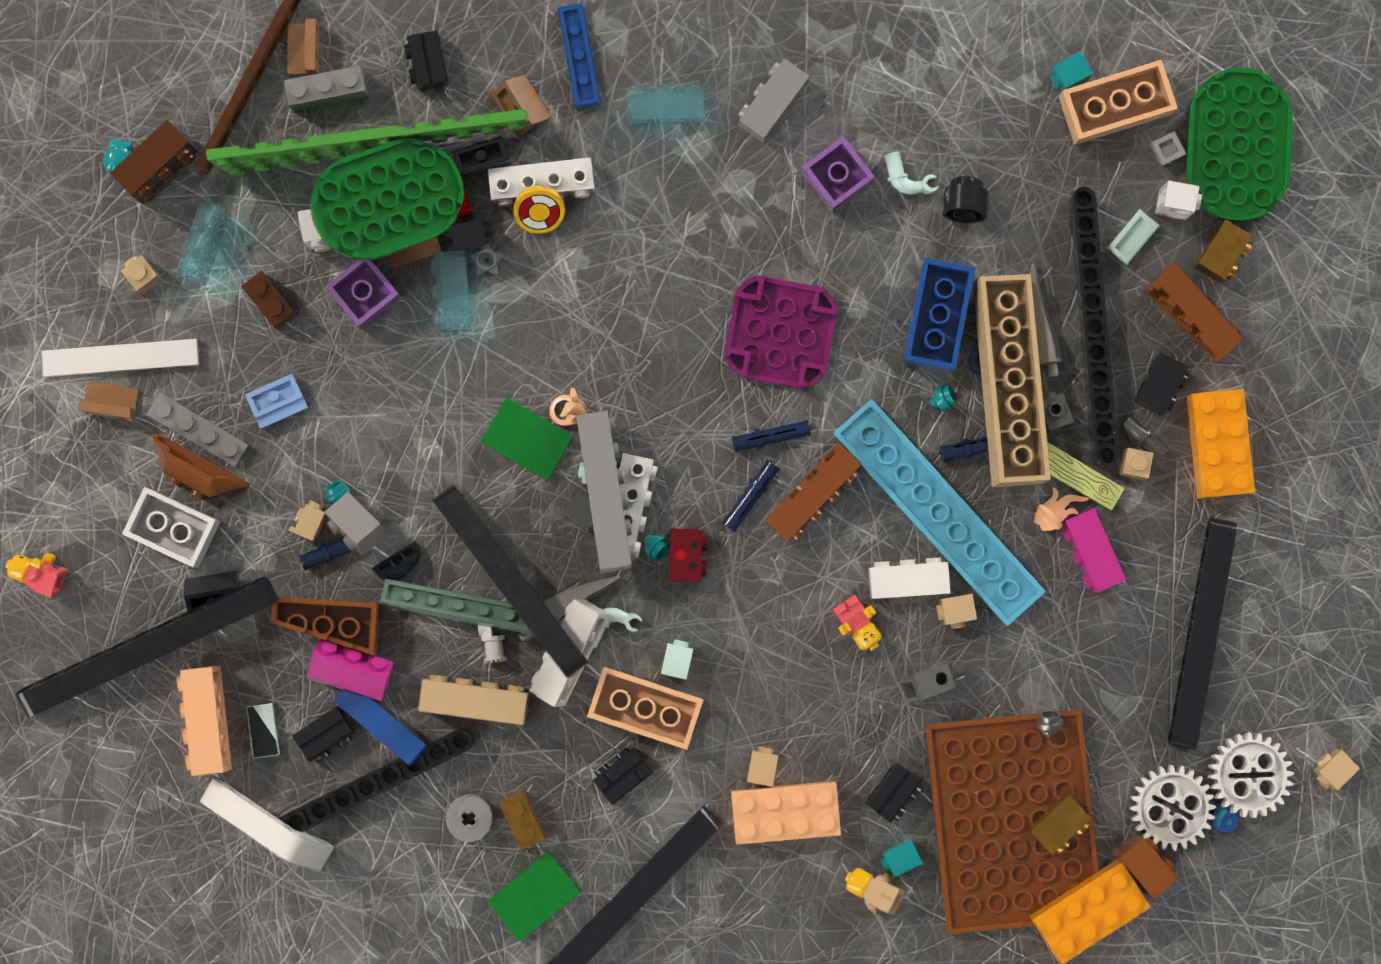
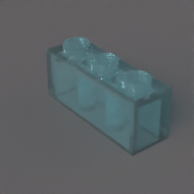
M671 84L658 85V88L647 89V85H633L632 89H627L628 125L705 123L704 87H699L698 84H684L683 88H673Z
M200 201L175 273L177 276L206 286L230 213L225 208Z
M465 250L458 252H435L434 260H430L431 275L436 277V285H432V298L438 304V311H434L435 327L439 326V330L442 333L471 331L473 329L467 253Z

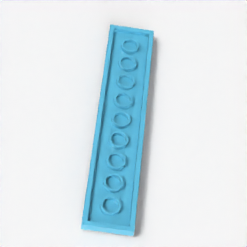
M872 398L833 432V435L861 464L866 472L1005 626H1009L1046 592Z

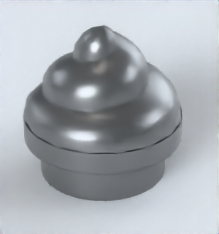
M1044 710L1039 713L1036 724L1038 729L1047 738H1052L1062 728L1063 720L1060 718L1061 714L1054 710Z

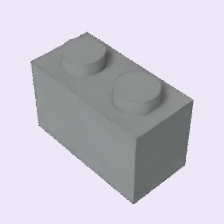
M349 492L324 512L329 520L326 523L335 535L340 533L344 537L342 540L351 551L357 549L364 555L386 536L381 524Z

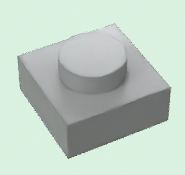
M1175 131L1150 143L1161 167L1186 155Z

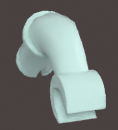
M899 152L885 155L890 176L888 182H891L901 193L909 195L921 192L932 194L939 188V186L931 188L926 184L927 181L934 180L937 177L935 175H927L922 181L909 180L907 178L908 175L904 173Z
M618 608L603 609L610 615L594 647H597L605 628H609L611 622L625 624L629 631L634 632L638 631V629L630 626L629 621L633 618L642 621L641 617L637 613H627Z

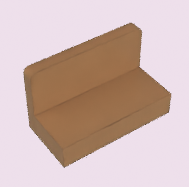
M305 19V23H289L287 73L289 75L318 74L319 23L316 19Z
M526 75L504 81L491 93L502 112L525 109L528 113L530 124L523 125V129L515 130L514 132L517 137L525 135L536 124L551 118V115Z
M438 237L390 254L389 258L393 269L396 270L443 254Z
M88 382L85 400H79L78 410L85 413L135 420L139 390Z

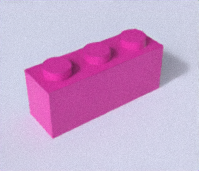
M1095 508L1062 522L1064 525L1061 528L1065 540L1067 542L1071 541L1075 551L1072 552V556L1077 566L1081 565L1085 572L1082 578L1088 590L1092 589L1093 593H1098L1126 580Z
M319 639L311 656L307 677L382 701L390 683L394 662L334 642Z

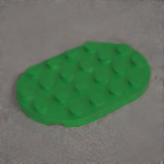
M1231 68L1213 75L1197 90L1188 111L1185 166L1187 184L1199 186L1198 194H1202L1200 207L1218 219L1230 222L1254 220L1269 212L1283 197L1290 179L1293 117L1289 99L1286 93L1272 81L1273 79L1270 76L1250 68Z
M404 138L394 140L342 158L330 165L319 177L312 191L310 203L312 221L322 240L337 253L356 260L379 259L432 240L444 233L456 220L463 203V182L454 161L442 149L436 148L420 139Z

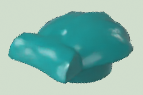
M115 138L110 139V147L103 157V166L106 171L111 172L131 154L133 142L120 141Z

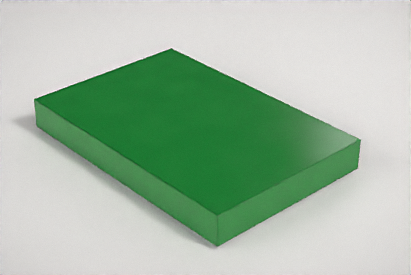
M506 397L480 442L548 481L572 441L573 436Z
M547 851L489 898L487 902L520 942L581 893V891L551 853Z

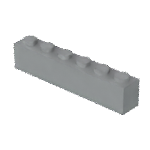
M608 411L576 415L600 573L631 569V561H636L634 545L629 546L627 539L628 535H632L630 519L625 520L623 510L628 509L626 494H620L619 484H624L622 468L617 469L615 459L620 458L618 443H613L611 433H616L614 417L609 418Z

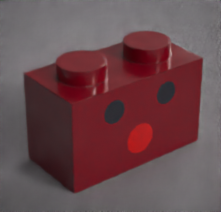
M671 528L669 581L701 582V577H706V561H701L702 551H707V535H702V529Z

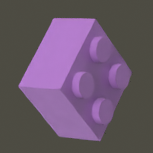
M844 136L802 166L801 174L831 213L870 185L875 178Z
M357 260L325 286L361 330L401 299V296L372 260Z

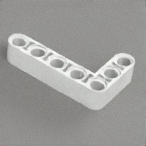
M212 779L200 799L202 804L279 857L291 863L321 871L334 849L331 844L319 837L294 830L219 779Z

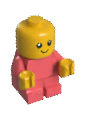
M48 552L43 555V560L38 558L31 559L17 554L6 563L9 578L25 583L35 592L50 598L61 593L68 569L64 567L54 568L53 563L56 556Z
M852 595L832 609L842 623L838 627L842 635L853 634V640L862 651L868 648L872 651L879 646L878 642L881 640L882 635L875 624L870 622L872 616L876 614L872 605L864 608L856 595Z

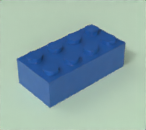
M929 258L923 259L902 363L951 373L956 370L975 273L974 267Z

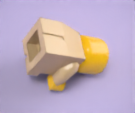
M857 868L853 872H849L845 879L847 881V890L860 898H864L868 910L877 913L880 909L894 915L899 902L906 892L892 885L895 877L886 873L874 878L871 873Z

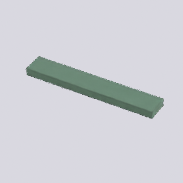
M385 579L379 602L380 606L533 635L509 602Z

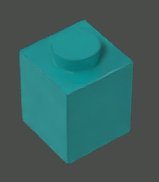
M1080 51L1054 65L1050 71L1052 74L1050 79L1056 89L1060 88L1063 91L1090 79L1093 72Z
M910 838L881 851L884 858L880 859V862L886 874L891 872L894 877L923 864Z

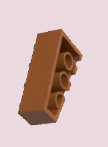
M1175 262L1165 268L1143 290L1215 363L1221 361L1243 339L1239 335L1241 333L1240 330L1222 316V312L1205 297Z
M838 443L764 521L786 542L790 538L795 542L805 531L802 526L808 520L813 523L822 514L823 511L820 507L826 501L831 504L841 494L837 489L844 482L849 485L859 475L856 470L861 464Z
M279 597V600L272 605L270 623L371 655H377L381 606L379 603Z

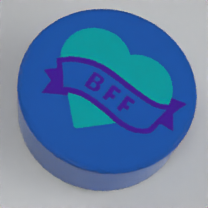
M1218 806L1211 812L1215 819H1210L1216 830L1229 832L1236 827L1238 816L1237 813H1230L1229 806Z

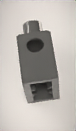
M942 663L899 678L907 703H912L955 688L954 681L964 678L965 674L960 663L952 666Z

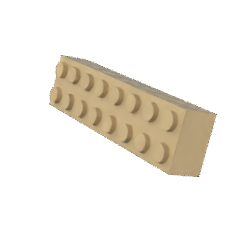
M1031 274L980 276L973 282V294L992 487L1044 484L1051 480Z

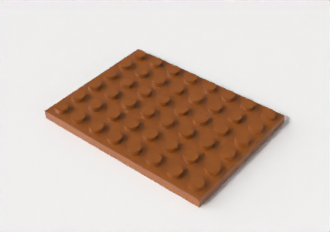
M1081 709L1057 711L1061 714L1060 718L1063 720V726L1052 738H1047L1038 729L1036 720L1039 717V713L925 724L947 934L1035 926L1029 917L1031 914L1099 871ZM1068 794L1091 817L1087 822L1089 827L1079 836L1075 833L1068 840L1070 845L1063 852L1051 854L1028 829L1060 798Z

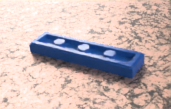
M583 3L557 7L575 108L601 105Z
M343 689L333 701L410 767L428 747L370 697Z

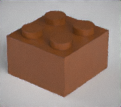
M1134 834L1111 854L1116 860L1124 864L1134 882L1144 894L1155 899L1178 879L1173 873L1177 869L1167 858L1156 853L1159 848L1150 837L1145 839Z

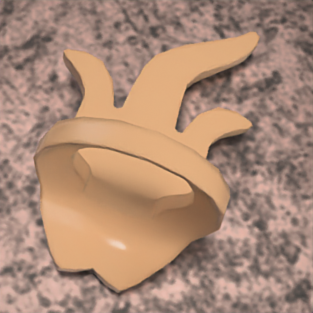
M571 388L570 396L560 395L553 400L549 412L551 419L556 424L569 426L577 424L576 415L586 414L588 409L585 403L578 398L576 390ZM563 400L570 401L565 404L560 414V417H566V419H558L555 415L556 405Z
M1052 487V497L1037 507L1034 523L1040 525L1042 531L1060 530L1063 526L1061 522L1069 514H1078L1074 508L1065 510L1067 505L1073 501L1085 502L1089 500V497L1066 495L1056 501L1058 491Z

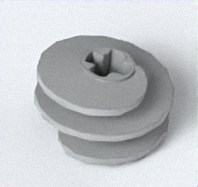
M465 794L456 798L446 812V824L449 832L463 842H474L482 839L489 832L493 823V813L489 804L475 794ZM464 812L467 814L473 812L476 815L473 818L476 821L475 824L472 822L466 824L463 821L466 818L463 816Z

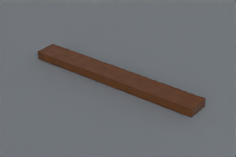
M301 0L282 1L195 165V168L200 173L207 176L211 172L214 164L207 160L206 150L224 147Z

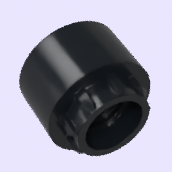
M959 176L952 179L950 185L944 190L943 217L959 223H978L986 220L989 191L985 189L983 181L970 176Z

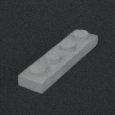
M160 392L146 414L236 468L250 446Z

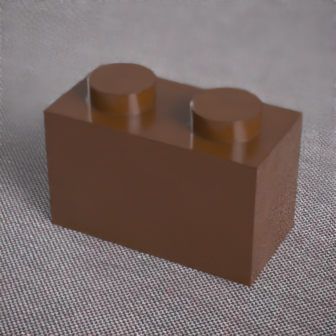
M262 270L241 286L275 329L279 330L298 315Z

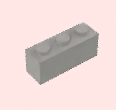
M785 58L781 64L776 62L768 73L770 78L767 83L763 84L761 82L753 93V96L756 98L750 105L746 103L738 113L740 117L738 125L762 143H764L809 81V75Z
M360 65L284 80L288 105L293 112L369 97L364 72Z

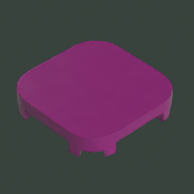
M755 276L746 280L738 287L734 299L725 348V359L729 368L737 376L759 382L792 388H808L817 384L823 378L828 365L837 316V305L833 297L825 288L818 285L811 286L765 276Z

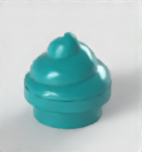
M951 385L938 386L932 395V400H930L931 406L942 410H950L953 408V405L958 403L956 393Z
M342 480L333 482L324 488L326 493L324 497L329 504H334L347 492L350 493L348 485H345Z
M647 535L644 537V552L650 559L654 558L656 561H659L669 552L670 545L664 536Z

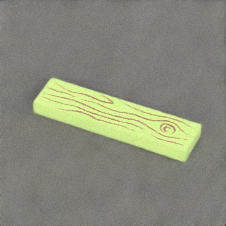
M1047 442L1050 475L1084 496L1089 497V499L1109 511H1112L1125 488Z

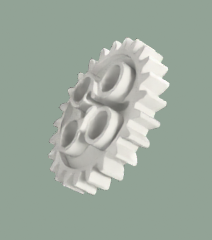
M1245 733L1244 740L1240 734H1236L1234 736L1235 742L1231 739H1226L1227 748L1222 745L1218 746L1217 748L1221 754L1211 756L1217 761L1216 764L1208 765L1210 769L1215 770L1214 774L1207 776L1209 779L1215 780L1210 789H1218L1219 791L1214 798H1223L1221 806L1227 807L1231 805L1230 813H1236L1239 810L1240 817H1246L1248 811L1251 818H1256L1258 812L1261 816H1267V809L1271 812L1277 811L1274 803L1283 805L1284 801L1281 795L1290 796L1285 787L1293 786V783L1287 780V776L1294 775V772L1287 771L1286 769L1292 762L1283 760L1287 752H1278L1279 743L1271 746V737H1266L1262 741V734L1260 733L1255 734L1254 738H1252L1251 733ZM1236 755L1242 761V765L1238 770L1232 764V760ZM1260 755H1264L1267 758L1265 768H1261L1258 764ZM1230 773H1273L1272 777L1234 779L1228 777ZM1263 781H1266L1269 785V791L1265 795L1260 791V784ZM1237 782H1240L1244 788L1240 796L1236 795L1234 791V786Z
M1168 765L1167 772H1165L1163 767L1159 766L1157 775L1153 771H1148L1150 779L1147 780L1141 777L1140 780L1143 786H1134V789L1139 792L1138 796H1130V799L1136 801V805L1130 806L1129 809L1137 813L1131 817V820L1140 822L1135 829L1137 831L1144 829L1142 837L1146 839L1152 836L1151 839L1155 844L1160 840V848L1164 850L1168 843H1170L1171 850L1176 851L1178 843L1183 849H1187L1188 840L1196 845L1195 836L1204 838L1205 835L1201 830L1203 828L1211 829V826L1206 823L1207 819H1215L1213 815L1209 814V810L1215 809L1216 806L1208 804V801L1214 798V795L1205 793L1210 786L1207 784L1200 785L1203 780L1202 776L1193 779V770H1189L1184 774L1183 766H1179L1177 772H1175L1173 765ZM1169 782L1173 787V791L1170 796L1164 797L1161 793V788L1163 784ZM1156 795L1168 803H1175V807L1192 815L1193 819L1189 820L1179 813L1170 812L1168 807L1154 801L1152 796ZM1189 795H1193L1196 799V804L1192 809H1187L1184 805V801ZM1153 806H1158L1161 812L1160 816L1152 820L1149 817V810ZM1177 818L1182 819L1183 829L1179 832H1174L1172 829L1173 821Z

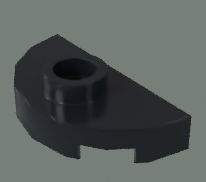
M414 541L371 569L383 580H395L404 577L419 561L420 547Z

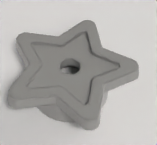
M489 244L484 245L480 252L470 255L477 263V275L486 271L497 275V263L504 256L503 253L493 252Z

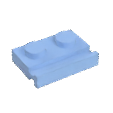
M294 374L285 376L245 394L260 429H264L309 408Z

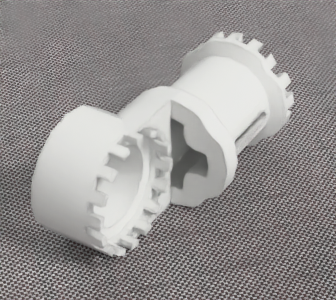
M478 624L479 636H481V641L485 644L486 658L484 663H493V660L494 662L507 661V657L504 656L502 643L505 635L494 636V627Z

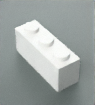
M941 557L926 558V564H915V559L900 560L899 566H890L889 561L874 562V567L868 568L870 599L950 593L948 562H941Z

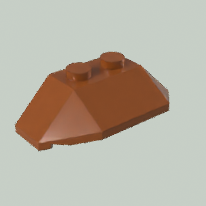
M158 433L154 434L153 439L162 471L170 476L168 478L169 482L179 487H182L183 484L191 487L190 493L203 500L206 496L214 499L249 488L251 483Z

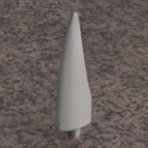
M1032 263L1029 274H1031L1039 364L1040 368L1047 367L1049 378L1059 376L1057 364L1062 363L1059 341L1044 304L1036 265Z
M615 576L579 585L543 600V603L559 624L562 625L566 616L565 610L570 602L574 599L590 601L621 580V577ZM526 633L518 634L523 643L535 637Z

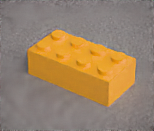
M1244 389L1195 393L1187 396L1197 499L1255 493Z
M1115 860L1029 917L1056 960L1060 964H1064L1149 909L1150 905L1124 864L1119 860Z

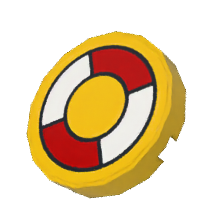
M537 185L528 187L518 194L514 203L513 214L516 223L522 229L530 233L542 234L551 232L561 224L564 219L565 204L562 196L556 190Z

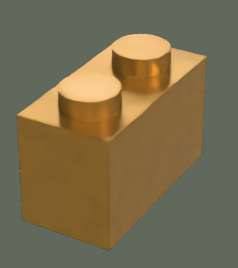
M1227 220L1223 221L1194 267L1219 283L1223 282L1226 278L1230 280L1238 269V266L1235 265L1238 258H1244L1252 246L1248 243L1252 235Z
M525 790L499 802L520 851L546 839Z
M1065 794L1028 830L1049 853L1054 854L1057 852L1060 854L1070 845L1068 840L1075 833L1079 836L1089 827L1087 822L1091 817L1070 795Z

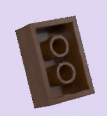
M166 120L110 174L133 198L143 204L145 201L150 202L158 194L157 190L163 184L167 185L172 182L177 176L176 172L182 166L187 167L195 160V154L198 151Z

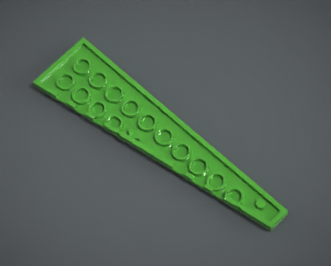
M520 109L467 116L463 118L464 122L459 123L457 119L450 118L442 119L436 126H433L431 123L419 122L415 123L412 129L395 125L310 136L305 138L304 143H300V140L286 139L281 140L279 146L263 142L255 143L254 149L231 146L208 149L206 153L208 161L226 173H230V176L244 175L246 170L255 169V172L269 171L270 166L280 165L281 168H289L295 166V162L305 161L306 164L321 162L320 158L330 157L332 160L342 159L346 157V154L359 153L398 139L414 138L424 141L432 140V143H442L447 141V137L457 136L458 139L473 137L472 133L482 132L483 135L498 133V129L508 128L509 131L520 130L524 128L523 125L530 124L526 110Z

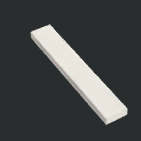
M198 339L42 351L43 376L55 377L200 365Z

